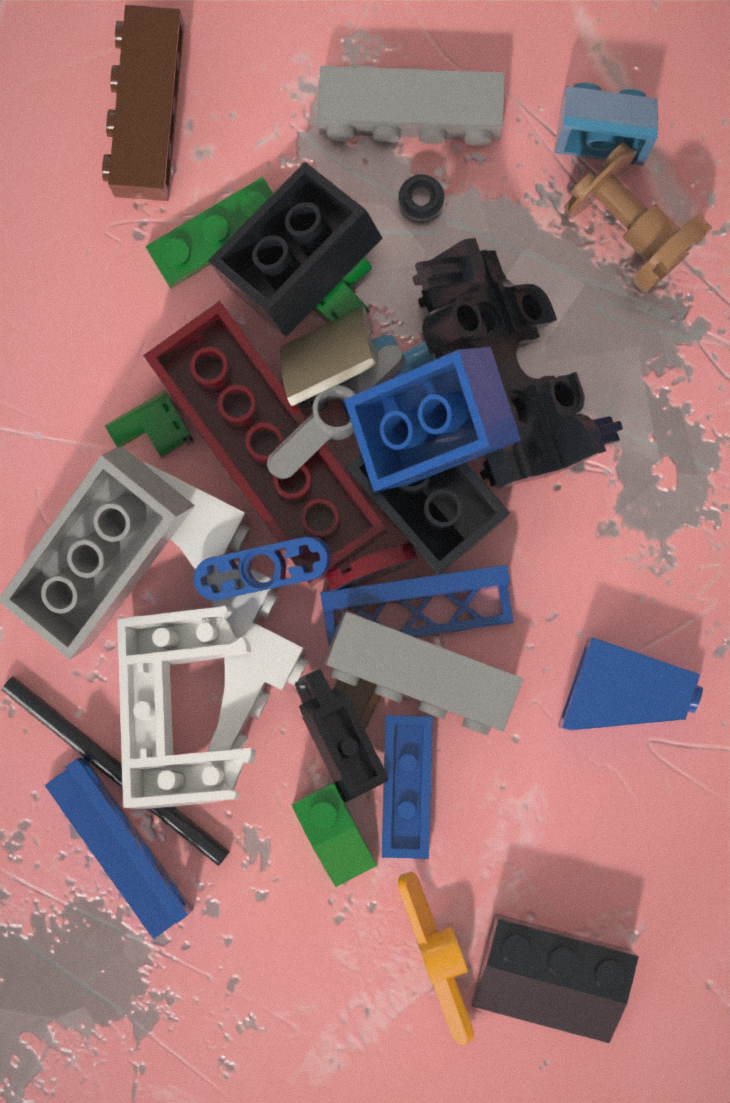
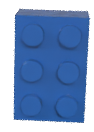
M491 347L456 350L344 399L374 492L407 486L521 441Z

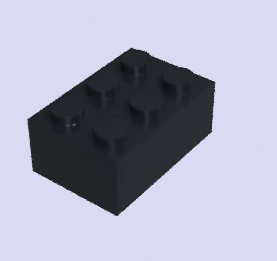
M304 162L226 241L208 262L231 291L287 337L383 238L365 208L307 162Z

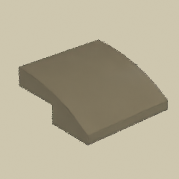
M364 306L281 346V373L286 396L291 406L377 366L378 350L370 337L372 322Z

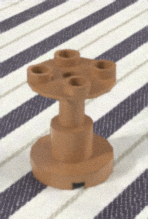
M622 142L605 159L606 166L597 176L590 172L571 191L574 196L565 204L564 208L568 211L567 216L571 219L598 199L628 229L623 239L646 261L633 277L632 282L646 294L689 255V251L692 248L691 245L694 242L698 245L711 231L712 226L698 214L682 228H679L656 204L648 210L617 179L637 153L635 148H630L625 142Z

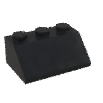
M362 454L345 467L437 575L477 545L505 521L510 514L508 509L467 462L407 486L375 492L373 491Z
M495 913L471 1006L610 1043L627 1006L639 956L631 949Z

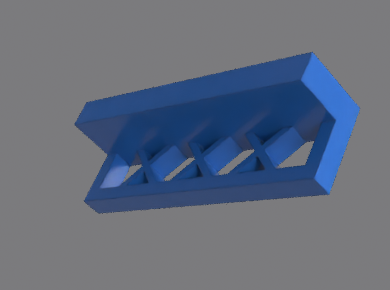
M507 565L339 589L332 592H320L328 646L336 629L333 612L353 609L365 619L381 624L376 618L387 604L393 603L401 604L414 614L402 630H397L413 637L513 623L508 585L510 584ZM498 588L502 615L482 617L467 605L478 591ZM471 592L464 602L453 595ZM445 596L460 607L449 623L436 624L422 613L433 597ZM425 599L418 609L406 602ZM379 606L372 616L361 609ZM463 611L475 618L456 621ZM417 618H420L429 625L410 628Z
M85 758L75 759L66 766L65 771L44 785L153 939L175 923L180 922L193 911L189 902L88 760Z

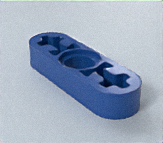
M309 536L211 557L203 560L195 569L194 585L198 593L204 598L221 600L320 578L326 574L332 563V553L329 546L322 539ZM304 545H308L310 552L319 553L320 561L313 563V572H309L307 565H298L287 568L291 578L285 577L286 562L280 553V549H286L285 558L304 554ZM260 554L270 557L275 565V573L268 582L256 580L251 573L252 560ZM237 558L240 559L239 568L235 563V559ZM213 565H216L219 572L239 569L241 578L221 583V592H219L217 585H209L207 582V576L214 573ZM241 579L245 584V588L240 587Z

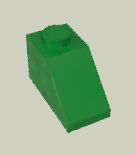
M334 782L291 804L313 850L335 887L377 866L346 802L344 803Z

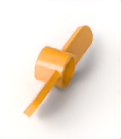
M412 871L403 873L398 878V888L432 985H434L452 1037L459 1045H466L473 1041L474 1031L454 978L468 972L452 927L441 931L437 930L418 876Z

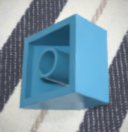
M577 83L574 87L566 86L561 100L554 153L605 160L617 146L625 142L630 148L637 150L630 164L644 166L657 140L658 99L646 97V93L635 89H624L619 93L601 91V87L591 83Z

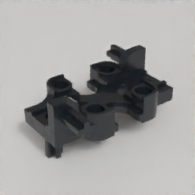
M476 238L463 239L433 259L415 264L417 274L412 277L415 286L422 285L423 287L421 291L423 297L418 299V303L421 308L427 307L429 312L423 319L422 331L430 355L435 354L436 359L460 349L491 347L521 441L486 454L488 460L483 462L485 469L480 471V475L483 480L489 479L491 487L497 486L500 489L558 474L606 452L605 445L617 443L620 440L617 433L623 430L620 421L613 422L611 416L592 420L587 415L577 414L581 412L585 401L583 388L577 372L556 378L553 375L543 376L538 379L528 376L521 369L516 355L518 345L536 340L540 337L538 330L557 320L550 299L540 287L535 284L516 285L511 283L501 268L496 251H487V249L480 251ZM482 319H483V321H484V323H485V325H486V328H487V333H486V334H485V331H484L483 326H482Z

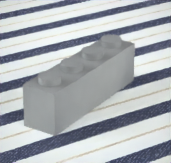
M320 66L319 134H327L328 138L337 141H348L354 139L355 135L373 136L374 140L387 143L397 142L400 140V137H417L420 142L426 144H441L446 142V139H464V142L469 145H489L492 143V140H500L502 133L505 72Z
M342 611L323 664L333 668L330 674L332 678L353 686H357L359 678L377 684L374 691L375 694L401 703L403 695H407L421 701L418 710L445 719L447 711L465 717L462 723L463 727L487 736L491 727L504 732L523 678L347 611Z

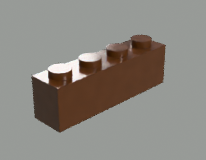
M125 5L124 21H116L115 48L121 49L119 65H112L110 78L111 92L117 93L115 110H108L106 120L107 137L113 138L111 154H104L102 162L103 182H108L114 197L169 201L184 36V22L180 9Z

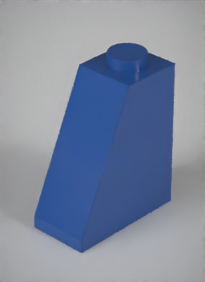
M593 637L589 638L584 646L558 727L564 730H581L686 720L688 712L693 714L696 712L702 697L703 687L697 685L700 674Z

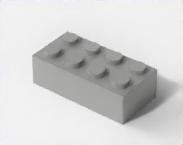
M123 446L102 454L0 595V603L69 660L73 659L93 644L195 505Z

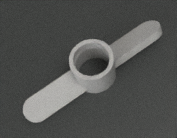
M395 345L381 348L378 351L377 366L350 378L343 386L335 385L317 394L313 402V413L269 455L267 467L270 473L278 478H288L329 439L343 440L354 433L351 421L341 427L329 426L319 416L320 407L329 400L339 399L344 401V399L391 379L404 365L405 357L401 349Z

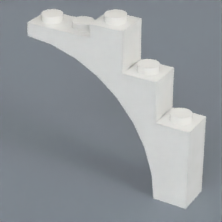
M144 463L195 505L171 537V540L182 550L194 569L205 559L230 554L231 550L236 552L241 550L251 530L250 527L245 525L248 519L245 512ZM213 565L214 573L207 576V582L209 585H217L219 592H221V583L241 578L239 569L219 572L216 565ZM251 569V573L256 580L260 582L271 580V578ZM241 579L240 587L245 588V584ZM274 588L221 600H211L214 607L227 606L231 608L233 613L227 618V621L237 639L241 637L247 638L251 645V653L224 657V695L218 726L207 752L244 749L249 737L242 734L250 716L258 720L270 697V694L264 692L267 683L282 691L285 690L288 683L295 686V681L298 682L308 664L307 660L301 658L305 651L303 647L256 624L260 616L268 619L279 598V594L273 591Z

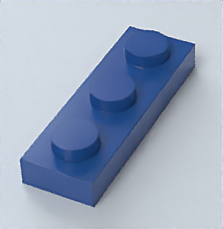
M385 715L384 769L389 777V781L383 784L382 858L429 859L433 716Z

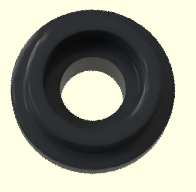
M418 174L408 178L402 184L399 191V205L404 214L409 218L418 221L429 220L435 217L443 207L444 191L441 184L435 178L425 174ZM418 192H424L429 196L430 201L426 205L420 206L413 201V196Z

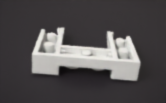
M221 606L117 619L123 808L151 809L239 799L241 793L234 790L244 763L253 764L256 749L244 748L173 755L170 665L251 653V645L247 638L241 637L237 639L227 621V618L233 613L230 607Z

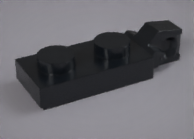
M321 668L298 679V682L295 681V687L302 702L299 705L303 715L302 718L344 803L389 781V777L348 695L342 697L337 688L331 690Z

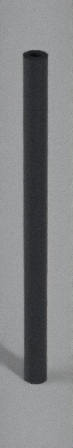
M14 676L4 684L1 689L2 692L123 789L122 764ZM175 806L148 809L217 866L230 853L227 848Z

